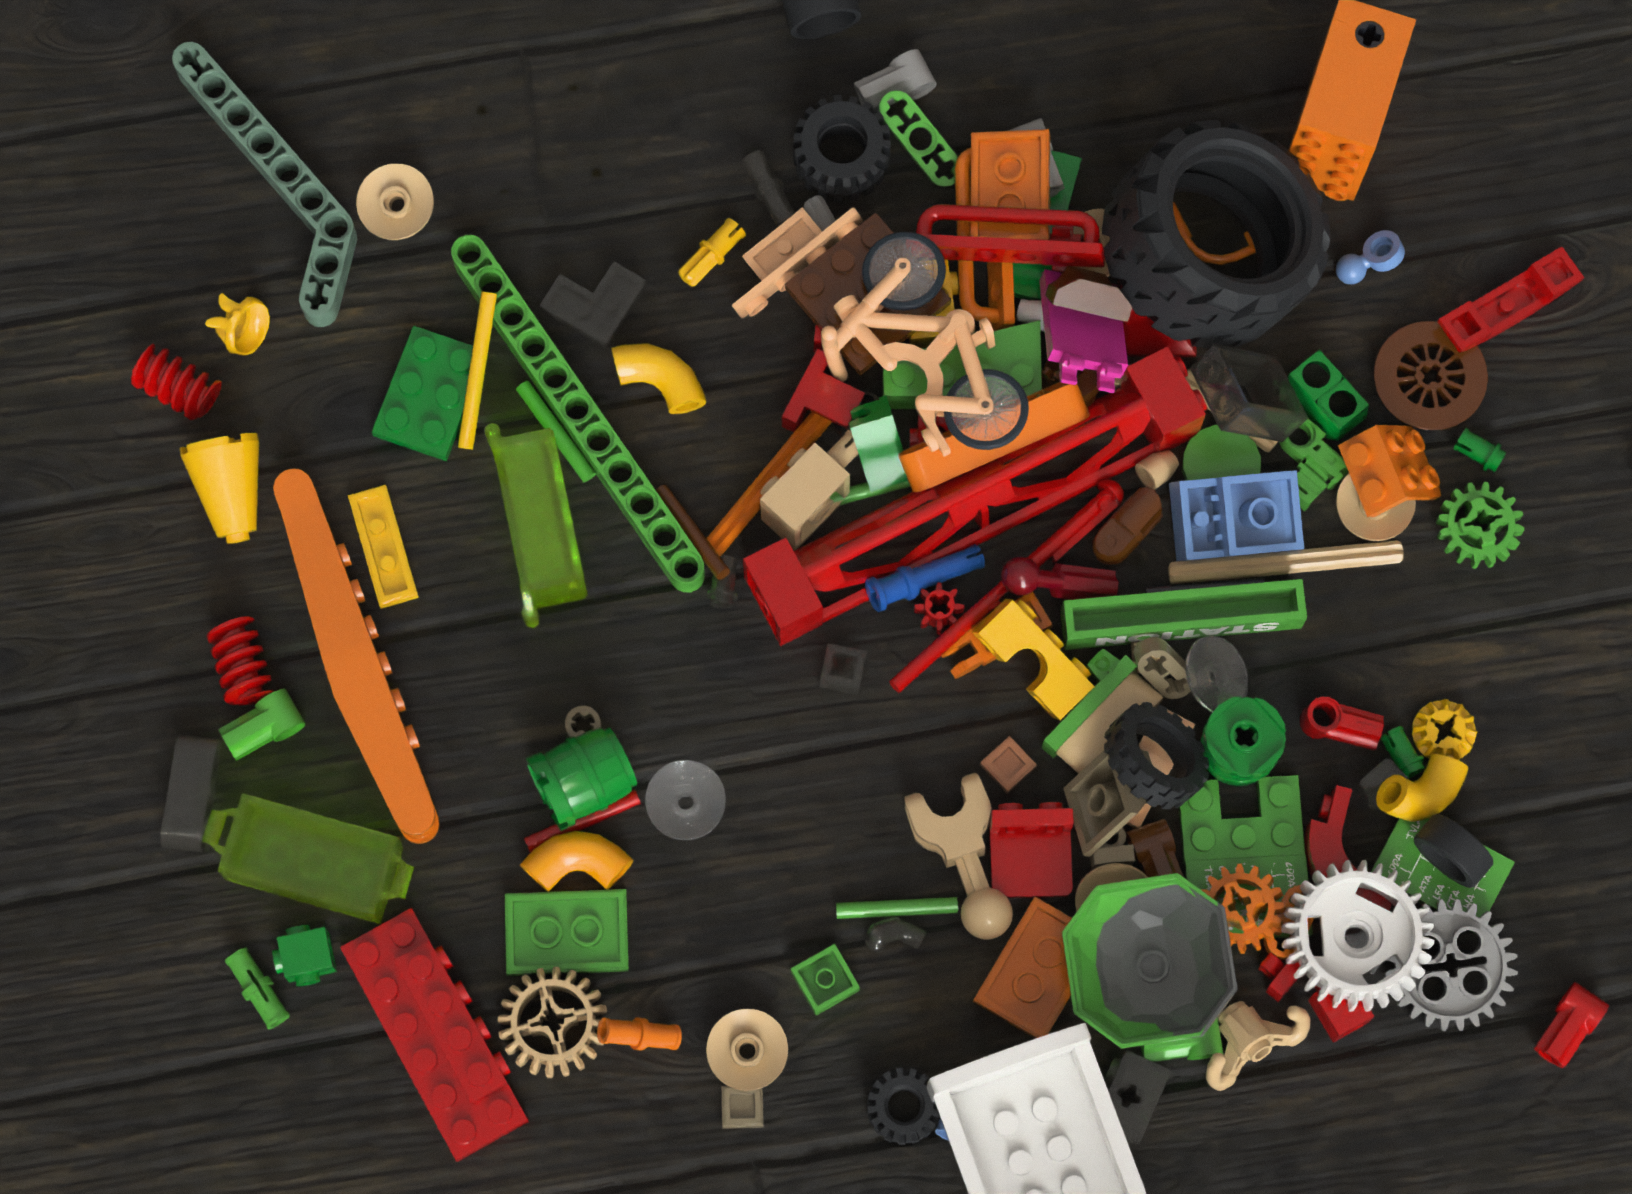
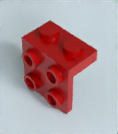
M1059 802L1039 804V809H1023V804L1005 803L998 805L999 810H991L989 818L991 888L999 890L1007 898L1035 896L1066 897L1070 895L1073 889L1071 854L1073 808L1063 809V803Z

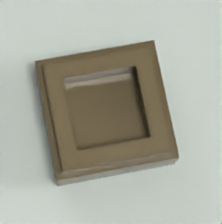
M721 1086L723 1129L764 1127L762 1088L753 1091H741L729 1086Z

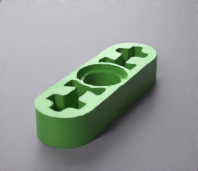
M895 90L884 95L879 102L878 111L884 117L885 125H888L889 130L934 185L948 187L955 184V164L958 156L920 108L903 91ZM891 98L895 102L901 99L905 102L906 106L902 111L908 119L913 114L919 118V121L910 124L903 134L897 129L898 126L904 124L899 116L894 115L890 118L886 113L890 108L887 101ZM924 128L930 133L931 144L927 149L916 150L911 146L909 136L912 130ZM938 144L942 147L943 151L936 155L942 162L945 163L950 160L954 164V167L950 170L953 175L951 179H948L946 176L938 178L935 175L938 166L932 158L927 164L921 159V157L933 152Z

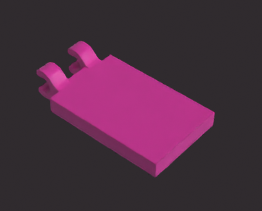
M1044 269L1039 282L1048 361L1059 363V380L1061 383L1076 385L1077 370L1083 371L1084 368L1097 371L1098 390L1114 393L1115 378L1121 379L1128 366L1123 321L1053 305L1045 294L1048 284L1057 280L1062 273Z

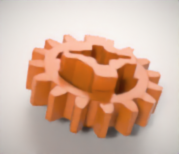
M1242 863L1237 864L1236 873L1230 874L1224 866L1221 868L1223 878L1217 880L1209 876L1207 879L1211 886L1210 891L1206 889L1200 890L1216 901L1225 890L1226 894L1221 905L1225 907L1228 927L1232 926L1244 932L1241 934L1229 932L1231 947L1233 944H1237L1240 954H1245L1246 944L1252 943L1254 948L1259 951L1261 950L1260 939L1265 937L1273 942L1275 938L1271 928H1281L1283 926L1282 919L1276 916V914L1284 913L1286 910L1285 903L1276 902V900L1283 896L1280 887L1270 889L1274 882L1273 877L1268 874L1260 879V870L1257 866H1254L1250 873H1245ZM1238 884L1251 885L1257 889L1249 891L1239 887ZM1235 895L1238 896L1239 901L1246 907L1248 922H1245L1243 916H1240L1236 910ZM1267 911L1264 921L1257 927L1256 923L1260 913Z

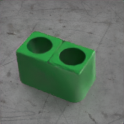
M1320 349L1289 374L1285 383L1287 395L1316 426L1326 433L1325 437L1332 441L1340 440L1367 418L1369 407L1367 401ZM1315 363L1320 365L1330 376L1329 382L1321 388H1313L1307 385L1302 376L1303 369L1307 364ZM1344 391L1356 405L1354 413L1347 417H1339L1333 414L1329 408V399L1333 393Z

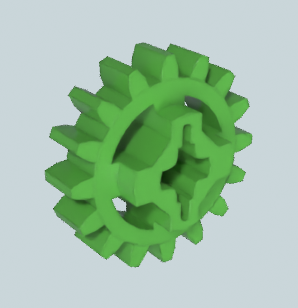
M1470 482L1467 483L1464 494L1456 488L1450 495L1452 501L1445 500L1440 508L1446 514L1439 515L1436 519V524L1445 526V528L1438 533L1437 538L1439 540L1448 539L1449 544L1444 551L1447 554L1456 550L1459 553L1456 560L1457 563L1460 564L1465 558L1471 559L1472 568L1476 569L1480 561L1484 560L1487 567L1492 568L1496 563V556L1504 562L1510 556L1508 549L1516 550L1520 542L1513 536H1521L1524 532L1523 526L1515 524V522L1521 519L1523 512L1512 511L1511 507L1516 499L1511 497L1504 500L1501 497L1504 491L1503 487L1500 486L1493 493L1489 491L1488 482H1484L1480 490H1476L1475 486ZM1486 503L1492 505V506L1495 507L1497 510H1495L1494 508L1488 506ZM1465 505L1464 513L1466 518L1455 522L1456 512ZM1475 519H1478L1479 524L1488 525L1484 532L1480 526L1472 525ZM1505 528L1503 540L1498 545H1495V532ZM1464 541L1470 543V544L1473 545L1474 547L1469 546V545L1466 544Z

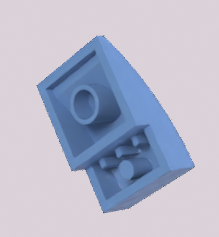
M1297 470L1169 483L1176 561L1304 549Z

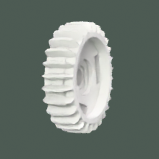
M1350 860L1345 861L1342 866V873H1339L1334 863H1332L1326 870L1328 878L1319 870L1314 872L1312 879L1315 885L1304 880L1300 885V889L1305 896L1294 893L1290 899L1298 908L1288 907L1285 910L1284 916L1294 922L1285 923L1281 927V932L1292 935V937L1283 941L1282 948L1294 949V952L1286 959V963L1293 964L1298 962L1300 964V967L1293 975L1294 978L1297 979L1307 975L1309 980L1304 987L1305 991H1309L1317 985L1321 988L1317 998L1318 1001H1322L1329 993L1334 996L1333 1008H1337L1341 1001L1346 999L1348 1000V1010L1350 1012L1355 1010L1358 1001H1362L1365 1011L1368 1012L1373 1008L1374 999L1377 1000L1381 1008H1385L1389 1004L1388 994L1395 1001L1401 1000L1404 993L1400 986L1408 991H1411L1416 986L1411 976L1420 979L1426 971L1417 963L1428 964L1432 958V955L1424 952L1422 949L1431 948L1435 941L1423 936V934L1430 932L1434 928V924L1421 922V919L1428 914L1429 908H1416L1415 904L1422 895L1421 893H1416L1410 897L1408 896L1406 891L1411 881L1407 880L1400 886L1394 883L1398 874L1397 870H1394L1387 878L1381 876L1383 870L1382 863L1378 864L1372 873L1367 872L1366 860L1361 861L1357 871H1353ZM1364 888L1380 894L1395 906L1393 912L1355 894L1357 889ZM1307 918H1320L1323 956H1313L1310 950ZM1351 927L1362 929L1367 935L1366 946L1359 949L1349 946L1345 940L1346 930ZM1395 956L1402 967L1376 984L1368 985L1363 975Z

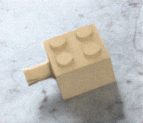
M847 430L845 435L827 453L816 443L807 451L801 448L788 462L787 466L790 469L780 479L777 476L771 478L760 491L762 495L760 498L761 520L782 539L787 538L794 550L798 549L840 506L842 501L834 502L830 499V496L834 492H838L845 499L850 493V474L844 468L858 455L852 432Z

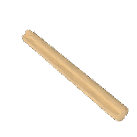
M1395 540L1176 561L1169 564L1168 576L1171 584L1395 564L1403 560L1404 552L1401 541Z

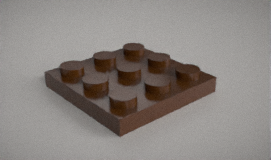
M876 213L785 283L786 291L821 331L825 326H832L836 331L841 327L842 320L834 309V305L840 299L854 295L860 304L868 294L862 278L865 256L878 240L893 234ZM901 241L885 246L876 254L871 263L870 280L873 287L895 266V262L899 258H906L910 261L913 279L910 283L905 284L891 300L907 302L918 299L926 294L935 283L931 275ZM941 288L930 302L919 308L901 311L884 307L880 313L936 316L951 304V298ZM869 328L883 345L893 342L902 343L916 332L912 330ZM852 337L840 350L843 357L860 376L877 363L876 359L856 337Z

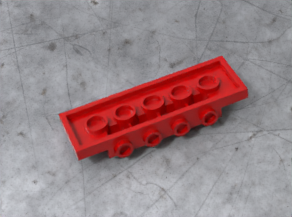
M412 908L340 947L456 1162L529 1122L504 1077L511 1073L500 1051L492 1055L485 1042L492 1037L481 1016L472 1019L466 1008V1005L472 1002L461 980L453 984L446 971L453 967L442 945L434 949Z

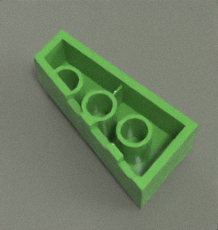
M1041 320L994 331L996 346L991 349H987L984 343L975 347L982 369L998 370L1010 375L1022 386L1026 396L1042 390ZM957 345L939 365L944 378L943 396H947L953 384L966 375ZM906 360L897 361V367L892 371L882 368V396L887 395L890 408L916 409V397L927 391L928 381L923 370L918 365ZM985 378L994 409H999L1019 400L1015 390L1005 382L998 379ZM969 383L961 388L956 397L974 398Z

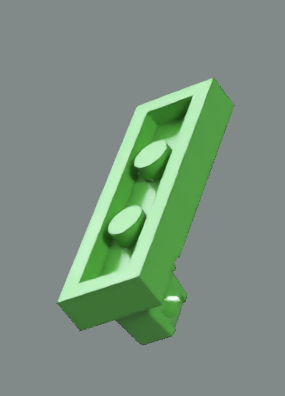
M1102 649L1087 664L1086 668L1098 684L1045 738L1042 749L1052 758L1057 755L1056 753L1103 701L1128 675L1136 670L1137 665L1127 655L1119 660L1105 649Z

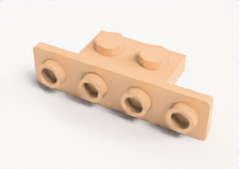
M802 207L746 252L742 257L760 278L761 282L733 303L732 307L739 316L744 318L749 314L752 317L761 312L767 306V299L778 290L780 292L786 291L785 283L863 222L854 207L822 232Z

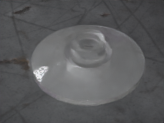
M1206 636L1197 640L1190 647L1185 663L1186 678L1193 696L1201 706L1213 713L1219 704L1228 699L1239 696L1244 698L1247 696V669L1240 653L1230 642L1218 636Z
M680 760L665 765L652 777L646 790L645 805L651 822L660 832L678 840H693L705 836L718 825L724 814L726 795L720 778L711 768L696 761ZM684 796L691 797L694 801L693 806L686 810L680 808L678 805L680 798Z

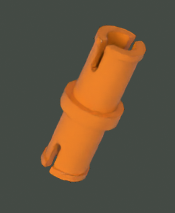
M637 1017L632 1021L602 1018L598 1024L597 1038L599 1043L630 1045L633 1050L639 1051L645 1050L647 1047L677 1050L681 1044L682 1032L679 1025L649 1023L646 1018Z

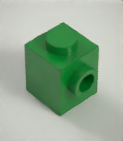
M309 925L295 926L286 929L285 936L277 937L279 949L272 950L277 974L284 973V977L289 983L296 982V986L312 985L320 982V976L337 972L330 934L325 927L310 930Z

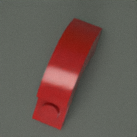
M1336 785L1331 792V796L1324 794L1318 814L1319 818L1325 819L1324 822L1311 819L1306 826L1304 848L1311 879L1317 870L1328 878L1326 870L1332 863H1334L1339 873H1342L1344 862L1349 860L1342 845V830L1352 789ZM1352 865L1353 871H1357V868ZM1357 889L1355 894L1390 911L1392 903L1386 898L1368 889Z

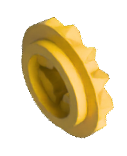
M1448 699L1429 702L1417 713L1412 725L1414 743L1418 750L1428 759L1432 754H1440L1460 760L1473 748L1477 735L1474 716L1468 713L1463 704H1457ZM1451 718L1454 719L1451 731L1455 734V737L1447 736L1436 744L1435 741L1438 738L1439 729L1435 727L1434 723L1437 722L1443 725Z

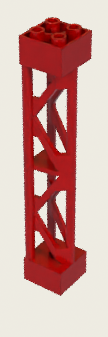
M1167 346L1127 366L1120 388L1116 389L1114 393H1108L1094 400L1092 405L1087 407L1090 416L1075 425L920 492L912 491L794 551L787 538H784L744 558V579L779 645L782 646L822 626L824 622L869 600L866 588H863L823 609L814 590L828 592L862 584L870 577L879 579L893 574L896 568L900 566H909L912 569L966 549L971 545H979L1097 486L1101 481L1108 480L1134 467L1152 453L1171 450L1189 441L1200 432L1206 415L1204 411L1207 410V405L1198 389L1192 390L1185 377L1188 376V371L1180 356L1176 355L1173 357ZM1101 416V417H1099V418H1097V419H1095V420H1093V421H1091V422L1085 424L1086 422H1088V421L1094 419L1095 417ZM1114 427L1117 428L1116 434L1108 445L1066 478L1025 487L1012 486L1010 481L1012 478ZM1144 433L1150 445L1100 469L1102 464L1140 434ZM1037 497L1038 501L989 525V509L987 505L996 507ZM930 500H933V501H931V502H929V503H927V504L921 506L922 504H924V503H926V502H928V501H930ZM945 512L948 513V518L944 525L900 561L856 572L841 571L839 565ZM973 518L975 519L980 528L979 531L932 554V550Z

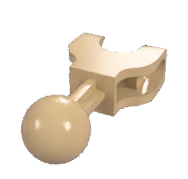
M971 773L962 778L961 793L964 805L961 811L955 815L941 817L933 813L927 805L924 796L920 793L905 796L904 808L915 841L923 848L938 853L942 857L946 868L956 865L967 894L961 907V920L965 929L974 937L989 940L997 938L1007 931L1012 922L1013 911L1009 899L999 890L990 888L979 859L980 856L985 854V844L982 836L989 826L992 807L979 775Z

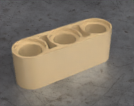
M1133 671L1067 739L1056 754L1079 774L1104 751V744L1107 742L1104 738L1105 732L1122 713L1136 703L1140 706L1143 702H1150L1153 707H1156L1164 697L1139 674Z

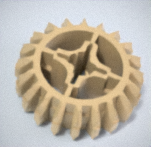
M554 967L552 979L546 980V974L543 968L537 969L539 982L533 984L530 977L525 974L522 976V981L527 988L523 992L514 985L509 988L517 1000L513 1002L503 999L501 1002L503 1008L512 1012L511 1015L503 1014L498 1016L500 1024L510 1025V1028L499 1032V1037L501 1040L514 1039L512 1043L507 1045L505 1051L508 1055H512L521 1050L520 1055L516 1059V1064L519 1067L524 1066L531 1059L533 1060L530 1065L531 1074L536 1075L540 1070L541 1064L546 1065V1077L553 1078L554 1066L560 1065L561 1072L566 1077L570 1075L567 1063L574 1061L576 1067L579 1070H583L585 1065L580 1058L583 1053L593 1060L597 1057V1053L589 1045L591 1042L597 1045H604L599 1043L597 1034H595V1030H597L600 1022L596 1017L607 1013V1007L602 1004L592 1005L599 1000L601 993L599 990H594L587 995L585 994L591 984L588 978L582 979L577 986L574 985L577 976L576 971L570 970L567 973L566 979L561 980L560 968ZM552 991H563L573 995L582 1003L584 1008L574 1010V1008H559L555 1004ZM540 994L542 1007L540 1013L536 1017L527 1020L528 1023L520 1024L524 1008L530 1000ZM549 1003L558 1019L565 1018L564 1023L559 1024L560 1029L557 1030L558 1042L549 1026H542L543 1020L548 1021L546 1016L549 1015ZM587 1020L582 1038L573 1048L567 1051L565 1044L566 1032L571 1027L579 1025V1022ZM528 1035L548 1037L551 1040L555 1054H543L533 1050L524 1042L522 1037Z

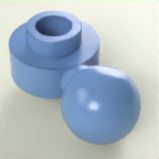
M1388 230L1376 232L1364 243L1363 254L1360 256L1357 254H1346L1338 260L1335 268L1336 275L1345 284H1357L1363 280L1367 269L1370 267L1376 271L1384 272L1398 266L1404 258L1405 248L1396 233Z

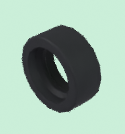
M1440 814L1432 815L1414 837V844L1420 853L1440 872L1462 886L1468 888L1475 887L1493 866V858L1485 846L1468 830L1446 816Z

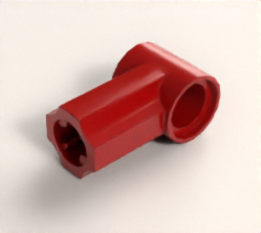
M1322 696L1313 700L1302 711L1300 726L1302 731L1311 738L1321 739L1325 737L1374 751L1377 749L1382 735L1384 716L1339 704L1333 698ZM1314 709H1321L1328 714L1330 719L1329 726H1320L1314 721Z
M1574 982L1555 1009L1557 1014L1533 1049L1542 1058L1563 1069L1569 1063L1587 1034L1590 1035L1597 1027L1610 1005L1577 982Z

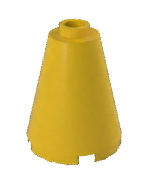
M257 433L240 434L241 439L238 440L228 436L217 437L179 448L180 456L217 538L225 537L227 544L250 540L249 533L257 530L259 438Z

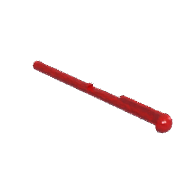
M1103 480L1098 483L1100 492L1027 558L1033 560L1038 567L1042 566L1049 558H1052L1053 562L1058 561L1122 503L1124 492L1121 485L1114 480ZM1002 580L889 681L895 691L898 693L903 691L990 611L1001 604L998 600L1008 592Z

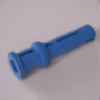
M974 544L966 549L912 569L909 566H900L896 568L893 574L879 579L875 577L866 579L865 588L872 607L877 612L886 610L888 604L904 598L908 601L915 599L919 595L920 590L934 586L938 582L942 583L976 569L984 568L983 554L976 556L975 553L980 552L981 549L978 545Z

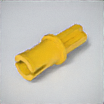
M727 218L725 223L707 241L702 240L699 243L700 248L678 271L685 283L691 287L696 286L716 264H723V257L740 239L746 236L742 227L738 230L735 229L739 225L736 221Z

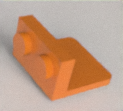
M1375 425L1338 445L1367 517H1376L1406 500H1435L1441 496L1439 476L1427 460L1424 452L1425 443L1422 436L1412 426Z

